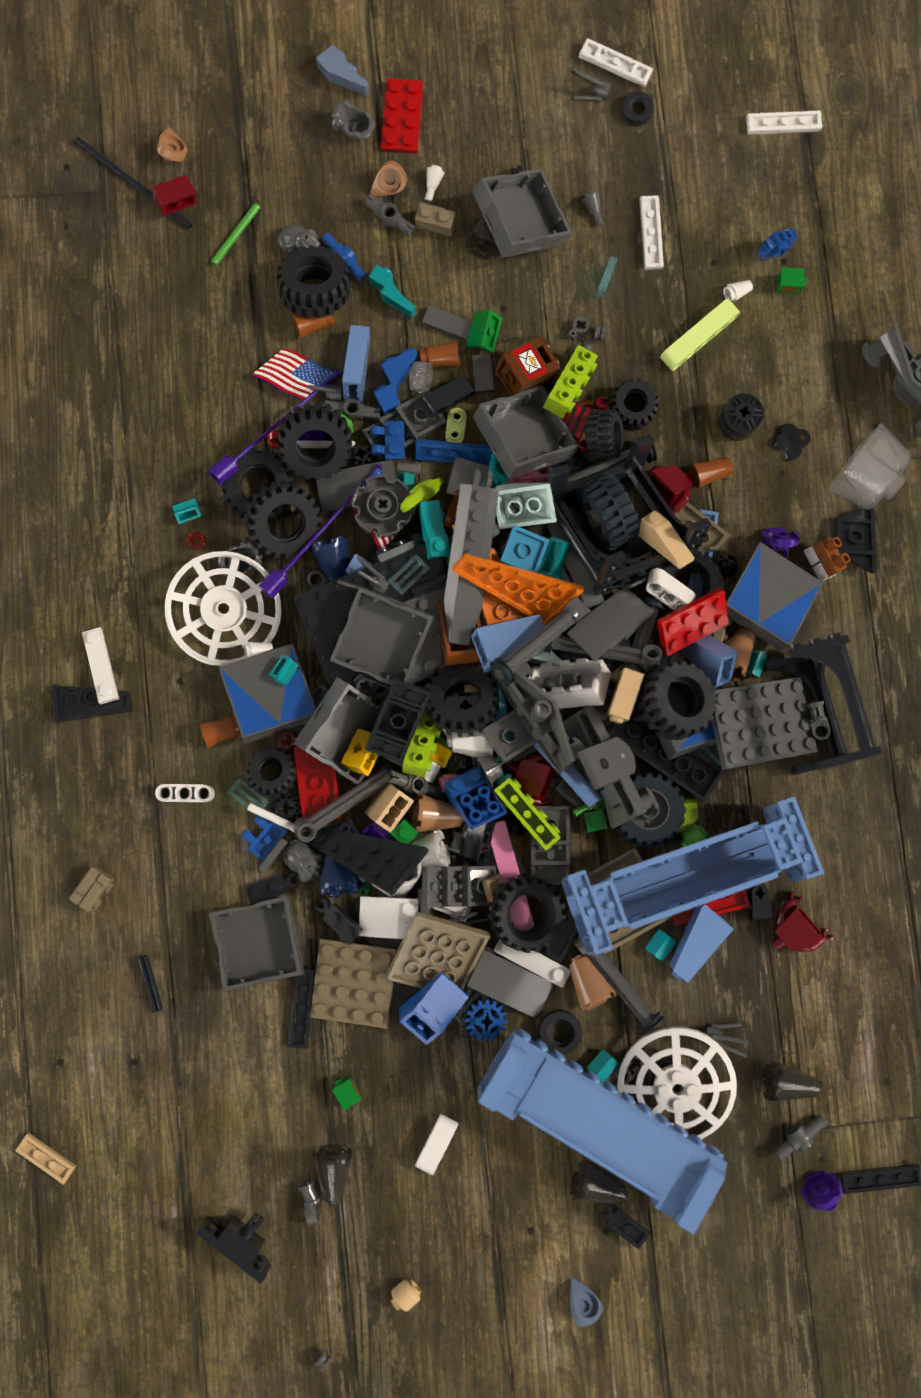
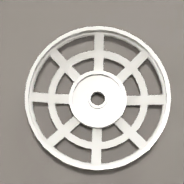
M228 551L203 554L185 564L176 573L169 585L165 599V618L168 629L179 647L189 656L200 662L224 666L246 659L245 655L228 660L215 659L218 648H231L242 645L244 649V644L249 643L248 640L257 632L261 622L273 625L263 643H271L276 635L281 618L279 592L274 597L275 618L263 615L264 602L260 593L262 590L258 586L260 583L256 585L248 576L237 571L239 561L242 560L255 567L265 578L269 573L259 563L247 556ZM214 557L232 558L230 569L218 568L207 572L200 562ZM194 567L199 577L190 584L186 594L174 592L180 578L188 569ZM217 574H228L226 585L216 587L209 577ZM235 577L245 581L251 588L240 593L237 589L233 588ZM203 581L208 592L202 599L191 596L196 586ZM253 595L257 598L258 613L247 610L245 600ZM172 600L183 602V615L187 626L178 631L174 626L171 614ZM221 603H226L229 606V611L225 614L218 611V606ZM189 604L200 606L202 617L193 622L189 614ZM244 618L256 620L252 629L244 635L239 627ZM206 623L214 629L212 640L203 636L197 628ZM233 630L238 638L231 642H219L222 631ZM192 632L197 639L209 645L208 657L192 650L182 640V637Z
M674 1026L652 1031L641 1037L631 1046L620 1064L617 1078V1090L620 1094L623 1091L636 1094L638 1102L644 1104L642 1094H655L659 1104L651 1110L653 1114L656 1115L664 1110L675 1113V1123L684 1129L696 1126L706 1119L713 1126L707 1131L696 1135L701 1139L712 1134L723 1124L729 1116L736 1098V1075L731 1060L725 1050L714 1039L695 1029ZM671 1035L672 1048L661 1050L651 1057L641 1049L655 1039ZM679 1035L697 1038L707 1043L710 1047L704 1055L691 1049L681 1048ZM716 1052L727 1066L730 1075V1081L719 1083L717 1073L709 1062ZM681 1054L697 1059V1064L692 1069L681 1064ZM636 1055L644 1064L638 1073L636 1085L624 1084L626 1070L630 1061ZM672 1055V1065L661 1069L655 1063L662 1057ZM704 1067L711 1074L713 1084L701 1085L698 1074ZM650 1069L656 1075L653 1086H642L644 1076L647 1070ZM676 1084L683 1086V1090L679 1093L672 1091L673 1086ZM731 1090L728 1106L723 1116L718 1119L711 1113L717 1104L719 1091ZM713 1092L711 1103L705 1109L698 1103L702 1093ZM694 1109L700 1114L698 1118L683 1123L684 1112Z

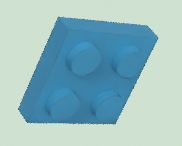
M513 525L499 562L538 573L550 540Z

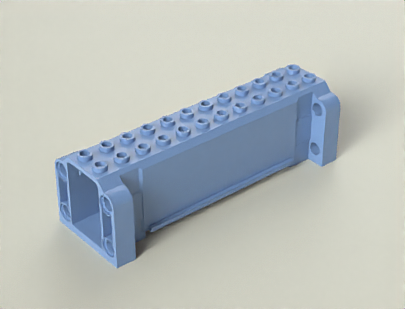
M795 797L764 808L765 825H759L758 822L643 861L610 873V878L597 884L590 885L585 870L561 879L569 909L587 954L597 955L613 949L608 935L609 931L628 926L630 930L778 878L777 873H780L782 870L786 872L788 879L792 883L824 874Z
M513 1029L477 1087L478 1102L493 1112L497 1110L511 1120H514L516 1115L519 1114V1116L648 1194L656 1209L673 1218L677 1225L695 1234L725 1179L727 1162L723 1159L724 1155L720 1153V1150L711 1144L707 1147L702 1142L703 1140L693 1133L689 1136V1133L677 1123L674 1126L671 1125V1122L660 1113L653 1114L649 1106L642 1102L637 1104L633 1097L623 1091L620 1094L616 1087L608 1081L602 1083L599 1076L589 1070L587 1073L584 1072L581 1068L582 1066L573 1060L570 1062L566 1061L564 1055L555 1049L553 1052L548 1050L547 1045L539 1039L536 1042L533 1041L530 1034L526 1031Z

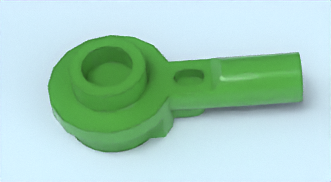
M597 791L602 797L597 804L588 807L585 803L573 809V815L577 817L591 809L601 810L606 808L601 792Z

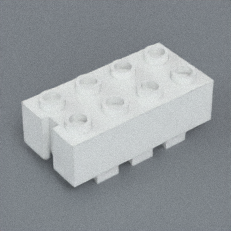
M587 658L576 659V662L572 663L569 660L558 661L557 665H553L552 662L541 663V666L532 667L531 681L545 692V688H542L545 678L557 677L560 673L566 675L577 671L580 672L582 686L572 685L565 690L563 686L552 687V692H546L556 700L558 709L604 705L611 672L602 659L595 662L594 660L588 661Z

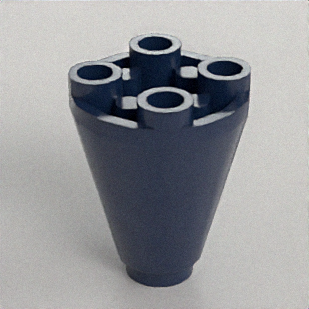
M344 535L330 539L331 542L327 544L326 540L312 544L311 552L328 583L348 575L346 572L348 567V541L344 539Z
M324 855L319 887L321 895H329V898L341 897V893H358L359 885L355 874Z

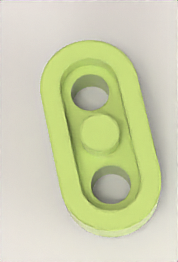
M454 408L448 413L446 441L463 443L466 413L460 408ZM460 415V419L456 420L454 416ZM452 433H457L458 437L453 438L451 435Z

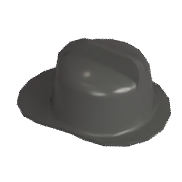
M493 755L476 758L477 766L480 767L490 785L493 786V783L503 775L501 769L502 761H497Z

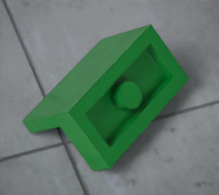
M491 310L475 312L466 347H478L488 354L494 353L502 317Z

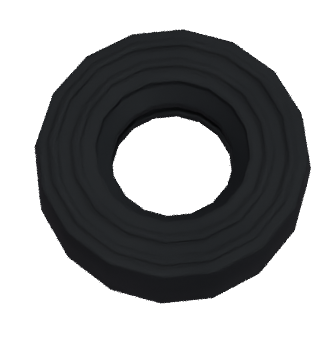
M642 91L629 93L621 105V114L624 120L634 126L646 124L654 112L652 98ZM633 103H641L645 110L641 114H634L631 111V105Z

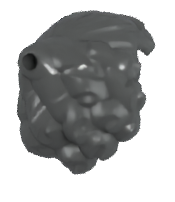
M348 100L339 102L333 109L332 127L335 130L344 131L350 138L365 140L375 128V122L369 113L354 107V104Z
M287 225L283 227L278 235L279 247L286 253L292 250L296 251L302 246L304 248L309 247V245H314V247L321 246L320 237L316 235L315 230H306L301 225Z
M248 537L243 538L240 545L226 550L242 554L260 565L262 564V554L259 547L255 546V543ZM219 557V567L230 569L232 558ZM240 560L237 571L245 574L252 568H256Z
M297 839L291 840L282 851L285 865L299 874L301 882L314 881L316 877L321 875L324 859L322 854L316 853L307 842Z

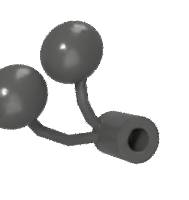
M571 330L567 333V338L570 340L573 339L575 342V347H573L572 349L573 353L577 348V342L575 338H578L584 342V345L582 347L586 348L589 351L592 350V345L590 343H586L582 338L576 336L577 332L575 330Z

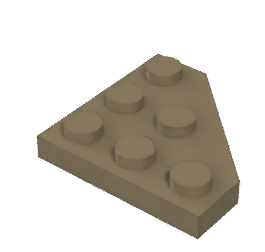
M688 502L679 513H675V516L687 526L708 518ZM709 518L708 520L711 525L702 541L701 547L698 549L703 553L718 551L730 537L728 532Z

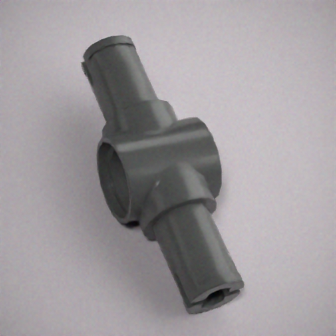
M369 194L368 198L365 199L364 205L375 211L385 226L397 227L408 236L415 230V225L404 219L394 204L382 203L373 197L372 194ZM388 213L394 214L392 217L386 216Z
M348 399L342 402L325 400L324 407L326 404L332 406V411L338 410L351 421L363 419V417L378 420L381 415V408L365 406V404L359 403L355 399ZM350 407H356L357 411L354 413L348 412V409Z
M393 770L388 774L392 778L387 777V781L401 786L407 793L426 794L436 799L440 797V793H437V791L441 792V787L429 784L425 778L409 774L403 775Z
M818 1115L807 1125L798 1124L788 1131L786 1141L773 1151L774 1154L782 1161L793 1151L797 1152L799 1150V1152L808 1149L814 1142L812 1140L815 1137L814 1135L824 1128L827 1122L821 1115Z

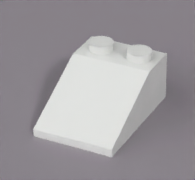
M360 896L359 926L363 931L359 936L403 939L415 912H419V898Z

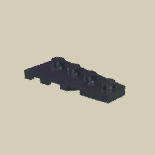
M52 685L56 723L133 712L132 694L130 691L117 690L118 700L100 704L95 688Z

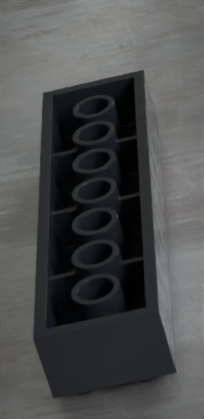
M607 688L605 702L609 706L614 692ZM589 706L579 707V708L577 709V711L575 712V714H576L577 712H579L580 710H582V709H584V708H586V707H589ZM639 709L634 712L635 717L636 715L643 714ZM631 715L626 722L621 724L612 722L608 727H605L608 735H610L609 738L617 737L624 741L631 749L635 758L658 774L663 775V777L671 779L675 786H678L700 803L706 801L726 771L725 769L722 770L721 766L698 750L668 760L659 738L655 734L656 730H650L647 726L648 722L643 724L636 723Z

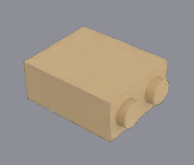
M627 668L621 670L606 716L610 717L609 721L621 724L629 720L644 674Z
M388 783L380 790L364 813L391 833L414 801Z

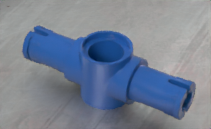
M328 232L323 235L321 242L328 249L334 250L335 254L338 253L347 263L349 272L359 282L362 281L367 273L356 262V255L346 244L344 246L339 244Z

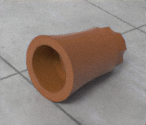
M292 313L300 339L335 324L333 314L330 316L328 314L324 315L323 318H307V316L301 317L297 313Z
M457 340L420 349L422 367H460Z
M719 457L704 462L690 463L689 472L693 477V485L699 489L706 484L731 475L733 467L730 458Z
M230 716L200 723L207 748L227 739L237 737L240 734L235 717L231 718Z

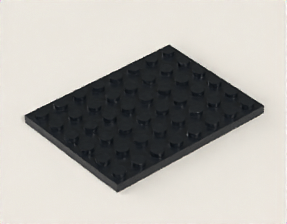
M426 543L386 561L371 565L379 574L385 576V580L389 582L383 595L402 603L414 598L411 594V588L448 573V565L445 558H427ZM363 568L360 570L366 573L367 575L371 576L372 578L375 576L367 568ZM357 571L293 597L330 687L336 678H339L356 689L354 679L357 675L363 673L330 661L358 592V589L339 584L338 580L371 589L369 587L370 581L359 575Z

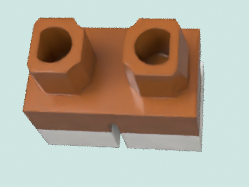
M830 537L804 550L811 566L819 563L812 568L821 582L847 568L846 565L851 561L848 554L843 553L840 555L837 549L842 546L839 537Z

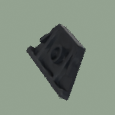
M870 503L866 507L855 509L849 514L837 517L835 519V537H839L842 546L837 548L840 555L843 553L848 554L851 559L849 563L871 574H875L877 571L874 503Z

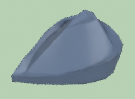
M572 1278L570 1288L572 1318L581 1327L592 1325L602 1314V1303L591 1290Z

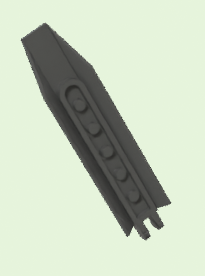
M475 470L472 485L460 484L443 601L450 643L469 645L483 605L485 590L453 572L452 566L464 553L489 560L499 490L490 488L492 472H487L484 487L478 486L481 476L480 470Z

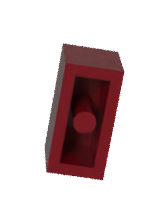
M187 175L176 177L173 180L159 183L152 187L153 199L163 216L197 204L196 191Z

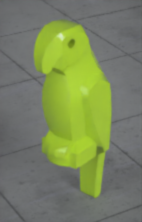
M441 477L417 484L409 492L410 495L401 503V511L407 512L414 506H419V502L429 501L444 483Z

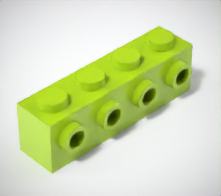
M578 345L543 408L562 419L566 412L570 414L576 404L573 400L579 399L583 391L580 389L581 386L585 387L590 379L587 376L588 373L593 374L598 365L595 363L598 355Z
M426 708L406 752L402 768L403 773L425 778L426 771H431L433 760H430L431 754L435 755L437 743H434L435 738H439L441 731L437 729L436 723L432 724L430 722Z
M507 778L494 791L545 851L548 850L561 838L558 835L560 830L553 823L549 825L545 820L547 815L541 808L537 810L532 805L535 801L528 793L524 795L519 790L522 786L515 778L512 780Z

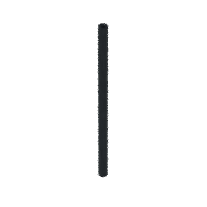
M79 136L75 138L74 143L157 205L151 191ZM177 211L169 214L188 230L192 227L193 224Z

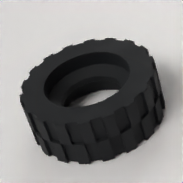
M558 1009V1011L553 1010L551 1013H547L544 1019L541 1020L539 1038L547 1045L548 1050L553 1052L555 1049L563 1055H567V1053H572L575 1048L577 1049L579 1043H581L583 1035L581 1024L575 1015L569 1011H563L562 1009ZM556 1023H565L570 1029V1036L564 1042H557L551 1036V1028Z

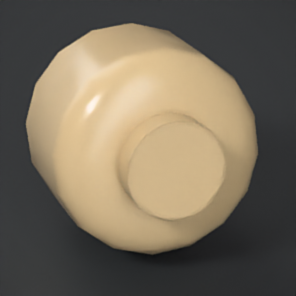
M404 1279L392 1289L393 1299L391 1302L397 1310L402 1309L407 1312L420 1301L421 1290L413 1280Z

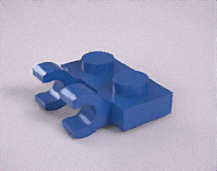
M404 421L385 422V427L372 426V437H385V446L371 445L373 456L385 455L386 461L405 460Z
M258 815L254 822L264 829L261 834L256 838L247 829L241 836L251 844L248 850L261 861H264L278 841L288 831L272 821L269 823L265 818Z

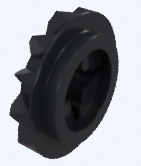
M280 794L281 797H276L273 800L271 811L273 814L293 823L302 813L301 802L294 794ZM286 800L288 806L295 807V809L288 811L287 817L285 811L279 809L285 806Z

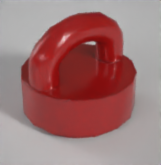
M279 430L272 431L267 435L269 446L273 449H279V446L274 444L278 443Z

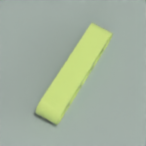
M727 298L661 354L660 358L671 371H674L736 319L741 312Z

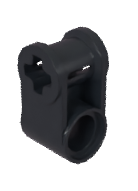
M763 884L748 888L750 920H771L772 908L768 888ZM758 889H760L761 893L755 895V892L758 891Z

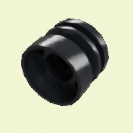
M741 393L734 395L728 400L719 416L718 424L721 432L725 437L733 441L748 439L755 433L764 418L763 405L757 397L751 394Z

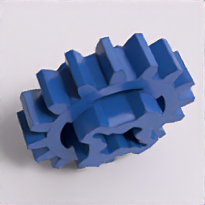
M793 228L772 233L763 242V246L759 248L758 253L763 260H768L771 257L775 258L784 255L787 250L792 248L793 242L797 240L798 235Z
M485 997L484 1002L477 999L478 1004L471 1003L472 1010H466L469 1015L464 1017L465 1021L469 1022L465 1025L466 1029H471L469 1032L471 1036L476 1034V1040L483 1037L484 1042H487V1038L490 1037L494 1041V1035L501 1036L500 1029L506 1030L503 1023L508 1022L507 1018L503 1017L506 1015V1011L501 1010L503 1008L501 1004L496 1006L495 999L491 1003L487 997ZM490 1009H494L498 1013V1016L496 1014H492ZM487 1014L489 1019L484 1025L483 1020H485V1016ZM474 1024L479 1025L481 1027V1031L476 1029Z

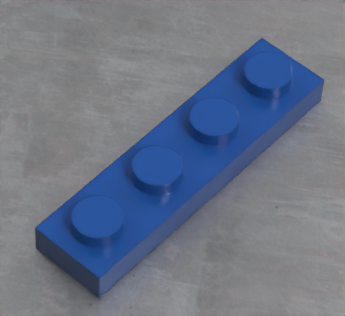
M417 439L416 460L454 463L455 458L458 457L489 466L492 450L489 445Z

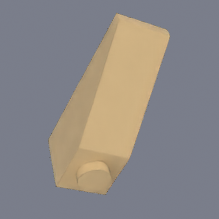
M657 511L641 519L638 536L680 569L694 560L693 555L671 523Z

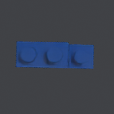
M415 348L411 350L406 349L399 356L389 357L381 364L382 371L389 385L379 386L376 389L377 391H374V394L384 416L394 411L395 407L401 405L397 396L398 389L418 361Z

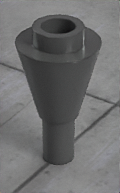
M595 191L587 192L584 194L582 201L594 217L596 226L600 227L604 223L600 214L599 193H595Z

